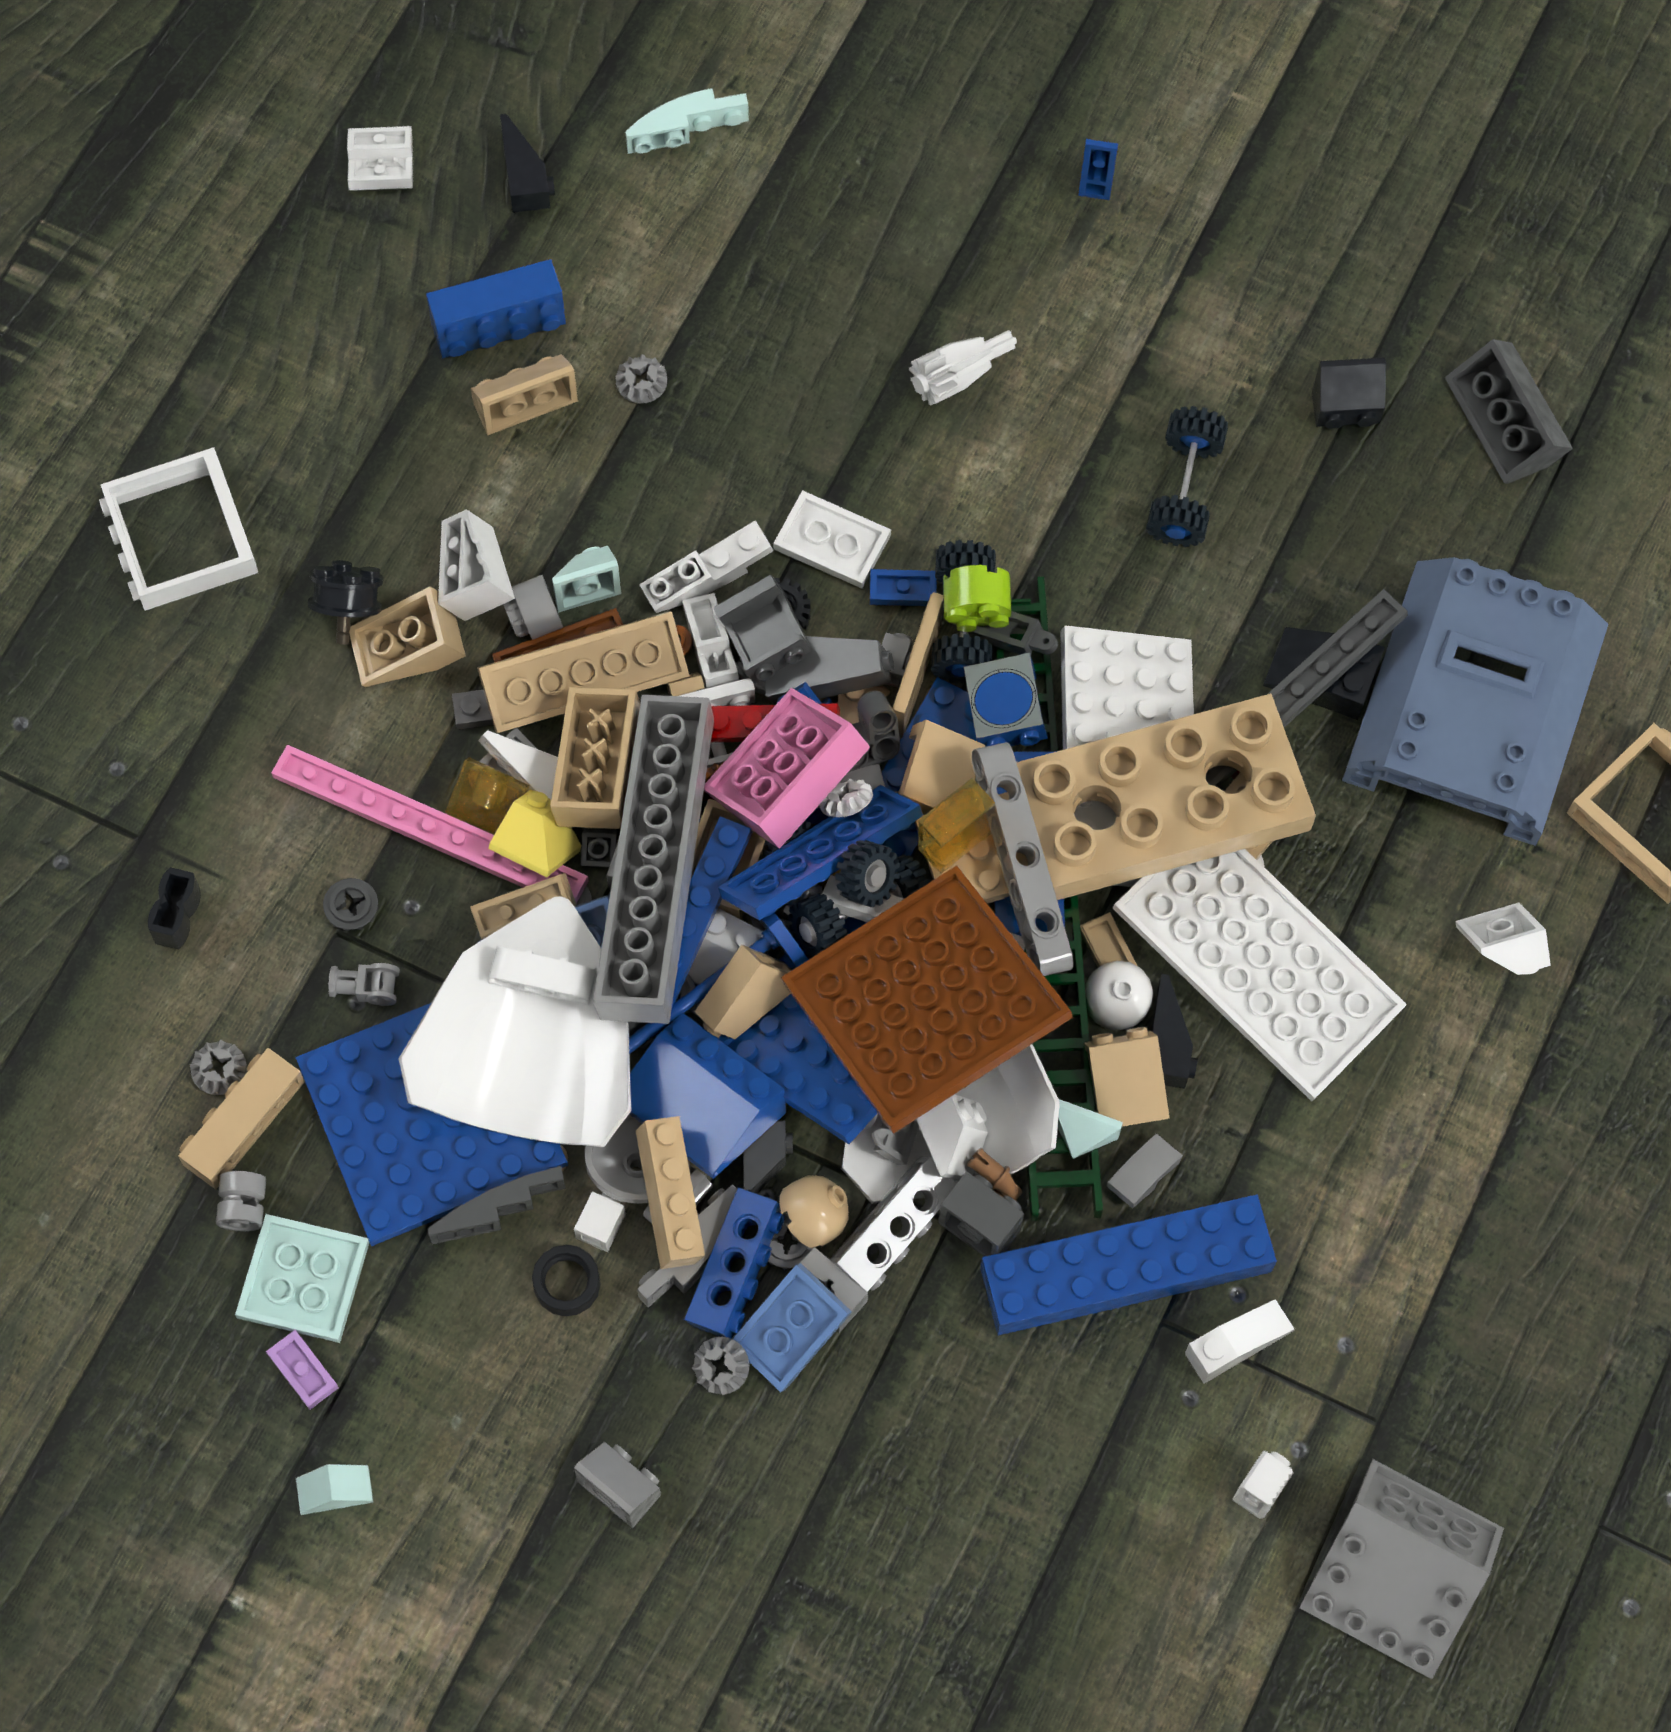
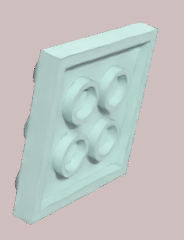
M266 1214L235 1313L236 1318L292 1332L296 1330L300 1334L340 1343L370 1243L369 1239Z

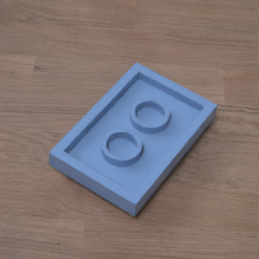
M799 1263L793 1267L733 1339L745 1349L749 1362L773 1386L782 1392L786 1390L852 1311L806 1267Z

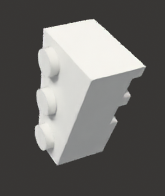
M467 509L443 520L441 528L438 604L463 621H467L514 600L513 590L493 527Z

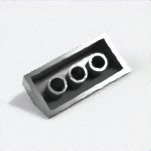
M1492 339L1445 377L1505 484L1548 468L1573 449L1513 343Z

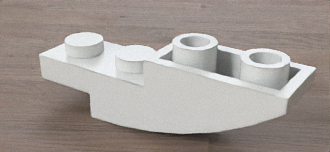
M755 520L701 554H698L695 550L639 585L656 613L683 605L682 600L706 595L748 573L746 567L774 550Z

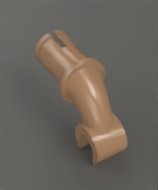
M979 1148L972 1155L974 1159H969L967 1166L987 1179L993 1186L992 1190L995 1189L994 1192L1001 1197L1007 1195L1016 1201L1022 1194V1190L1014 1183L1009 1173L1010 1168L1008 1166H1001L984 1152L982 1148Z

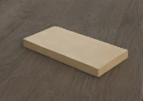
M934 592L930 595L892 708L898 719L900 739L907 730L932 655V645L935 643L942 625L944 597Z

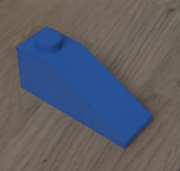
M1086 139L1078 196L1110 200L1118 150L1117 143Z

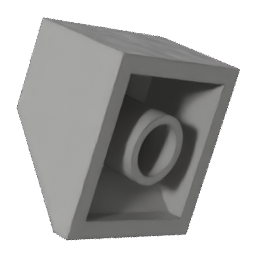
M604 1442L576 1464L574 1470L577 1481L630 1527L634 1528L661 1496L660 1488L657 1486L660 1481L646 1468L643 1467L639 1471L629 1463L632 1457L619 1445L616 1444L612 1448Z

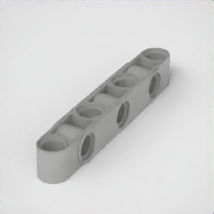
M1008 742L973 749L971 757L974 773L1027 955L1043 976L1071 970L1073 968L1071 948L1012 747ZM997 787L1004 788L1008 792L1009 800L1002 799L998 795ZM1016 853H1022L1026 856L1028 866H1024L1017 861ZM1036 918L1046 923L1047 932H1042L1036 927Z

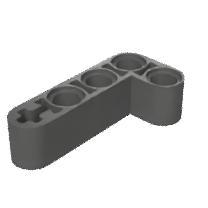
M870 691L864 694L858 702L859 722L852 725L868 743L870 748L849 772L888 761L894 758L900 750L897 716L885 695L879 691Z

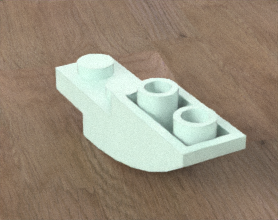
M711 88L676 98L659 106L636 121L625 131L628 154L636 152L647 153L652 149L663 147H679L682 144L690 143L689 132L691 131L702 132L713 127L724 125L736 126L742 122L749 121L746 93L715 99L713 89Z

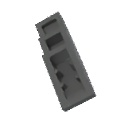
M561 1166L522 1176L492 1188L457 1207L428 1228L432 1244L502 1230L499 1216L533 1210L531 1196L566 1189Z

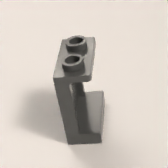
M772 575L767 576L713 607L718 619L726 627L743 662L742 668L745 674L755 684L759 681L770 679L778 670L789 664L800 662L806 654L813 651L782 587Z

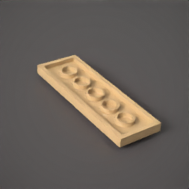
M671 611L477 667L496 733L564 714L569 687L636 689L638 692L690 676Z

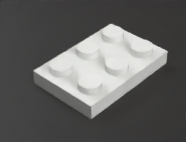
M802 490L773 543V549L862 589L870 575L871 569L874 568L891 536V529Z

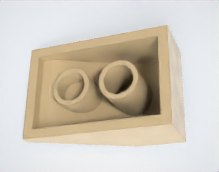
M431 586L382 610L377 615L370 616L350 626V639L361 685L364 687L439 670L466 656L456 615L438 604V591Z

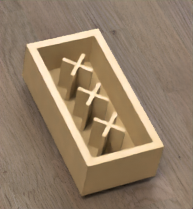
M569 687L550 804L557 826L621 829L640 710V701L636 689Z

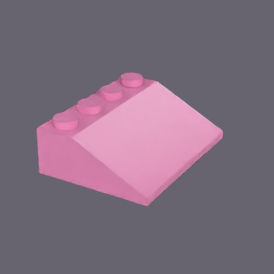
M791 688L705 783L704 792L749 828H752L759 836L780 849L868 751L870 746L850 722Z

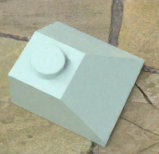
M608 546L601 548L590 547L584 550L581 554L571 559L552 578L558 613L621 594L618 563Z

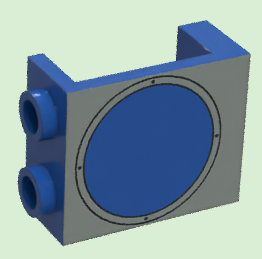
M1030 653L964 667L976 739L979 743L984 744L985 747L1008 742L1010 746L1020 744L1029 746L1038 743L1040 740L1047 739L1035 682V668Z

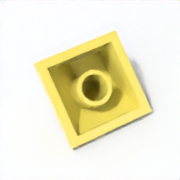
M530 789L513 802L490 841L488 849L542 876L548 877L579 853L581 844L572 827L557 826L550 808L551 799L542 792Z

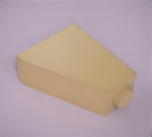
M741 945L695 1010V1013L704 1021L703 1028L718 1038L721 1034L733 1039L738 1038L791 994L781 977L792 971V969L783 961Z

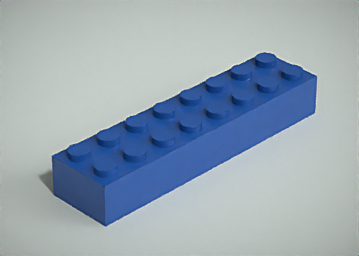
M1257 1194L982 1257L980 1269L997 1335H1002L1271 1273L1277 1260Z

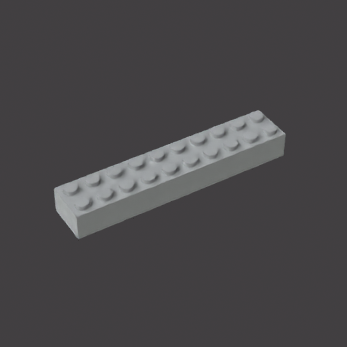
M642 695L593 999L600 1020L670 1023L714 725V715L709 698Z

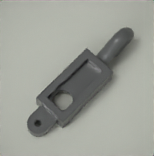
M943 604V616H942V619L945 620V621H947V620L944 618V604ZM1011 611L1009 625L1006 627L977 626L975 631L967 632L970 638L979 636L980 640L986 639L994 647L1019 655L1026 653L1031 655L1033 650L1043 654H1051L1058 647V641L1054 634L1043 630L1038 619ZM1016 627L1026 630L1021 641L1010 637L1011 631Z

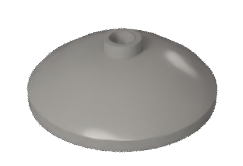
M630 1114L622 1122L605 1147H585V1166L592 1182L606 1195L627 1203H648L643 1170H632L634 1167L642 1169L635 1132L641 1123Z

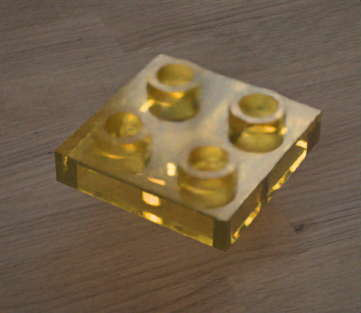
M469 757L463 763L445 814L495 835L513 802L525 794L530 785Z

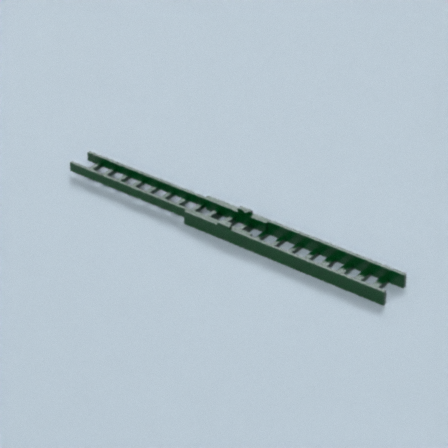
M1037 577L1038 603H1031V599H1011V611L1022 615L1039 614V622L1043 630L1048 631L1044 577ZM1010 634L1011 638L1020 641L1024 634ZM995 647L996 660L1003 659V649ZM1042 653L1043 663H1035L1033 665L1036 675L1044 674L1045 694H1038L1040 705H1046L1048 724H1044L1049 736L1050 752H1057L1058 743L1050 654ZM1075 895L1064 898L1065 931L1073 954L1074 973L1051 974L1044 977L1050 985L1075 984L1077 1006L1068 1007L1071 1010L1072 1016L1078 1017L1079 1038L1037 1040L1033 1043L1036 1053L1081 1051L1082 1069L1045 1072L1052 1087L1083 1085L1085 1103L1071 1104L1095 1112L1088 1053L1084 1048V1042H1089L1078 896ZM1059 1137L1056 1139V1148L1046 1154L1070 1152L1063 1138ZM1098 1148L1089 1152L1090 1170L1036 1172L1035 1161L1027 1166L1031 1221H1038L1039 1188L1091 1186L1094 1218H1101L1103 1203Z

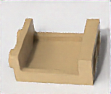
M929 720L913 725L909 738L915 740L901 787L896 793L920 804L922 813L926 815L971 778L973 787L976 776L972 765L973 749L985 747V745ZM961 792L951 797L935 812L964 804L967 799V792Z
M1139 1027L1127 1030V1035L1113 1037L1112 1033H1103L1092 1036V1041L1084 1042L1085 1051L1088 1053L1096 1113L1123 1122L1122 1126L1170 1118L1159 1041L1155 1033L1152 1031L1147 1032L1146 1027Z

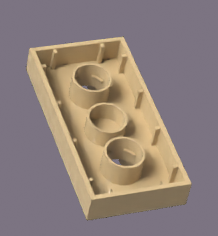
M1272 694L1016 762L1057 900L1311 831L1316 817ZM1216 766L1233 767L1245 777L1247 781L1246 787L1238 793L1225 794L1220 788L1208 784L1206 773L1209 769ZM1099 801L1111 807L1117 817L1111 827L1103 830H1093L1089 825L1076 819L1074 815L1077 806L1084 802Z

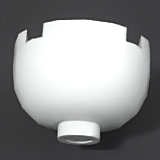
M1117 960L1101 965L1092 972L1085 984L1087 1013L1095 1023L1105 1029L1126 1030L1133 1028L1146 1017L1152 1006L1153 989L1149 977L1140 967L1131 962Z

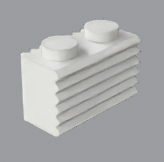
M1263 1451L1233 1497V1501L1259 1519L1264 1518L1293 1474L1292 1469L1289 1467L1290 1462L1277 1452L1272 1451L1269 1454Z

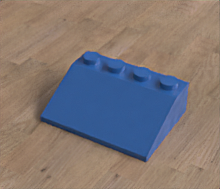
M684 1013L658 1034L630 1072L631 1112L629 1114L641 1124L646 1120L679 1116L687 1159L712 1179L786 1114V1102L783 1097L785 1090L783 1087Z

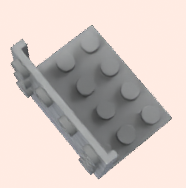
M1373 1459L1362 1481L1354 1504L1300 1605V1609L1432 1679L1490 1575L1504 1528Z

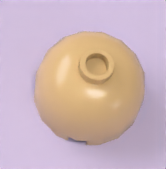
M808 1175L783 1188L780 1194L781 1213L787 1212L792 1221L787 1226L790 1232L809 1248H816L819 1245L822 1247L836 1239L843 1232L849 1219L847 1196L844 1190L831 1180L823 1176Z

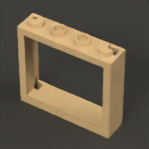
M1653 723L1573 800L1567 814L1669 904L1671 902V871L1592 801L1648 745L1671 765V733Z

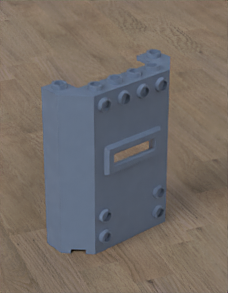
M1455 557L1417 561L1402 606L1408 611V616L1393 629L1342 781L1374 792L1380 779L1507 822L1504 836L1536 846L1547 820L1608 623L1583 599L1575 597L1572 593L1544 587L1541 583L1534 580H1522L1513 577L1504 570H1492L1479 566L1473 560ZM1459 646L1527 669L1524 681L1454 658L1457 647Z

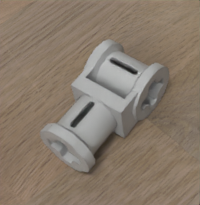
M386 963L359 964L358 971L339 970L337 966H331L328 983L329 996L336 997L337 994L356 995L358 1002H368L380 1006L394 1005L397 1000L396 995H394L395 977L399 976L400 969L395 965Z

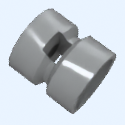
M228 1171L220 1175L218 1194L223 1201L217 1204L216 1225L234 1231H255L261 1229L264 1208L259 1202L265 1198L266 1177L247 1171Z

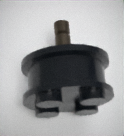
M336 560L332 561V566H315L310 571L309 579L314 582V593L308 599V607L321 614L337 616L338 632L336 633V643L340 645L349 644L351 617H368L377 615L382 611V604L377 601L378 587L383 585L384 577L380 574V569L376 567H352V563L349 561Z

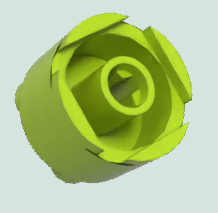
M970 565L951 570L949 578L946 575L943 576L944 618L953 624H957L958 631L972 632L977 629V626L989 625L994 628H1002L1009 625L1011 589L1008 571L997 567V573L987 572V565Z

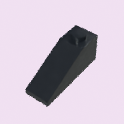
M500 114L513 213L549 209V196L555 195L553 176H546L544 162L508 115Z
M1161 974L1152 1032L1158 1036L1165 1086L1185 1089L1188 1078H1195L1198 1058L1192 1057L1193 1044L1169 975Z

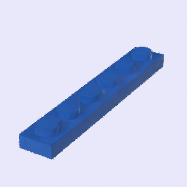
M721 816L690 881L672 1008L722 901L718 887L733 877L753 833L752 828Z

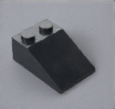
M1286 627L1263 686L1271 689L1275 688L1334 633ZM1376 644L1315 699L1312 704L1358 720L1385 647Z

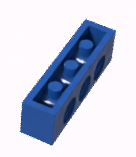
M738 1187L684 1319L692 1327L719 1337L731 1339L734 1333H738L741 1330L745 1319V1314L742 1312L747 1300H752L757 1291L758 1280L756 1278L761 1266L765 1267L769 1261L772 1250L770 1243L774 1233L778 1234L784 1224L785 1215L781 1213L780 1204L777 1201ZM758 1225L757 1235L752 1239H744L745 1230L749 1226ZM738 1258H745L743 1269L732 1273L730 1268L733 1261ZM724 1291H731L730 1301L726 1305L718 1306V1296Z

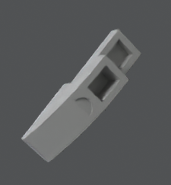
M733 1184L726 1191L723 1188L716 1191L707 1202L709 1206L700 1214L697 1212L705 1256L694 1265L659 1269L658 1271L651 1269L640 1279L638 1283L640 1287L637 1289L638 1297L648 1308L674 1284L685 1294L702 1276L736 1194L737 1188Z

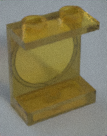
M971 778L918 820V849L940 874L992 834L989 823L983 814L995 806V802Z

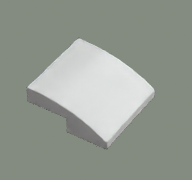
M411 126L348 129L349 190L413 188Z

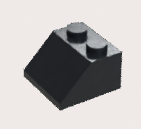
M1368 358L1320 361L1312 389L1316 427L1326 426L1327 428L1335 429L1343 425L1357 424L1361 427H1369L1380 423L1385 410L1386 359Z

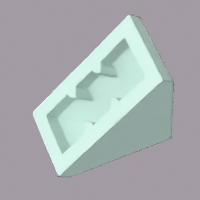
M1059 1099L1058 1130L1073 1159L1118 1140L1123 1122Z

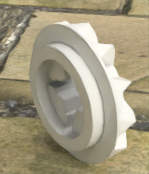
M849 779L843 783L839 782L819 806L822 813L827 816H851L864 809L871 802L873 792L870 784H866L864 780L854 782L852 779Z

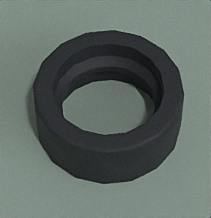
M567 1244L555 1246L543 1253L535 1263L532 1274L535 1296L542 1307L552 1314L565 1317L578 1315L590 1308L597 1299L601 1286L598 1265L591 1254L580 1247ZM569 1260L583 1267L587 1273L588 1281L586 1289L579 1297L574 1300L563 1301L556 1299L549 1293L546 1288L545 1279L547 1272L553 1265L560 1261Z

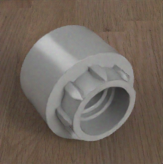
M543 575L512 586L515 599L503 605L516 636L523 637L530 634L532 640L563 628Z

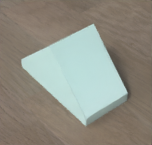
M327 1464L296 1478L301 1515L373 1502L368 1465Z

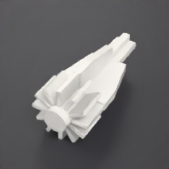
M1008 330L985 342L983 337H976L948 343L935 351L913 360L909 371L914 375L910 379L913 382L916 393L922 394V400H928L929 405H933L966 389L992 367L990 360L1015 348V344H1017L1016 337H1012L1011 331Z

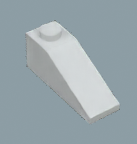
M486 731L478 741L526 792L531 789L544 793L549 799L552 798L557 756L491 731Z
M1275 1299L1218 1326L1189 1343L1185 1355L1205 1384L1290 1334L1295 1329Z

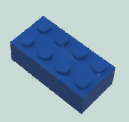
M551 259L426 293L431 324L442 358L448 356L458 357L470 350L481 347L490 348L499 342L510 339H523L531 333L542 330L552 331L560 325L566 324L562 290Z

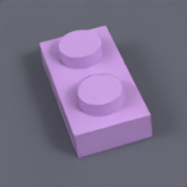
M296 1330L266 1351L309 1410L339 1388Z

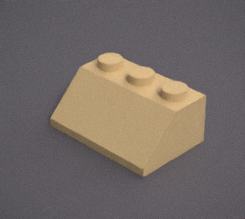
M562 354L555 357L542 358L536 364L526 368H515L509 371L507 375L494 380H483L477 386L471 388L473 404L487 435L578 401L574 368Z

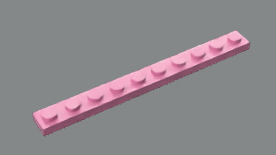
M286 746L271 772L274 779L520 887H526L566 873L577 904L589 882L587 875L564 865L550 876H542L488 849L489 843L494 836L493 834L292 746Z

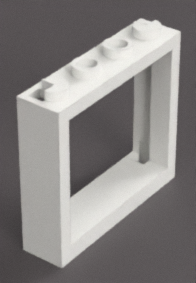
M214 447L101 484L105 498L99 499L104 516L112 517L114 524L108 526L114 545L121 543L123 553L118 554L122 569L124 573L131 572L133 581L127 582L133 600L140 599L145 611L258 573L252 551ZM210 475L239 557L147 588L119 504Z

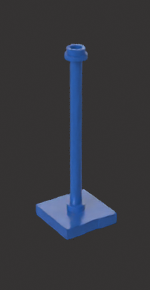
M775 913L760 919L766 930L761 933L763 937L749 948L765 953L771 947L773 950L780 947L796 968L809 960ZM728 963L674 1003L671 1010L670 1023L704 999ZM647 1023L629 1037V1054L669 1024Z

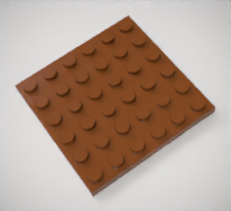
M957 865L781 977L786 988L893 1134L1073 1018L1069 1007Z

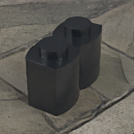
M170 867L161 878L158 890L160 899L155 902L150 910L148 929L155 944L179 950L189 936V918L199 906L201 892L194 873Z

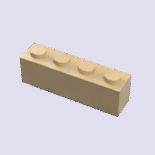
M269 1048L262 1055L257 1054L250 1061L247 1067L248 1072L240 1082L237 1080L230 1085L225 1093L226 1099L218 1108L214 1107L206 1114L202 1121L203 1126L195 1136L190 1135L180 1147L181 1153L178 1157L183 1166L215 1190L219 1187L220 1175L234 1169L305 1082L300 1070Z
M680 1117L646 1120L635 1132L660 1269L694 1265L705 1256Z

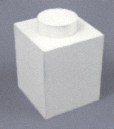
M592 1192L574 1228L576 1239L608 1252L626 1215L625 1207L621 1204L622 1201L614 1199L604 1192L601 1195Z

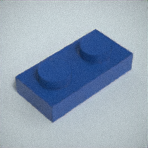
M871 569L870 605L927 606L930 595L933 592L936 593L937 578L935 577V571Z

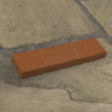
M614 608L534 640L531 639L493 653V661L498 662L623 625L617 609Z

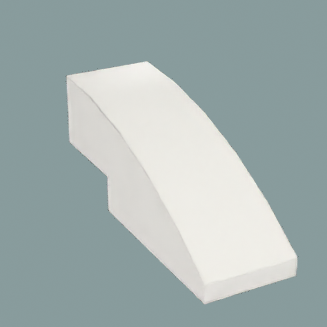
M711 593L682 600L705 689L738 681V671L730 649L726 628L718 619L713 607L718 605L715 594Z

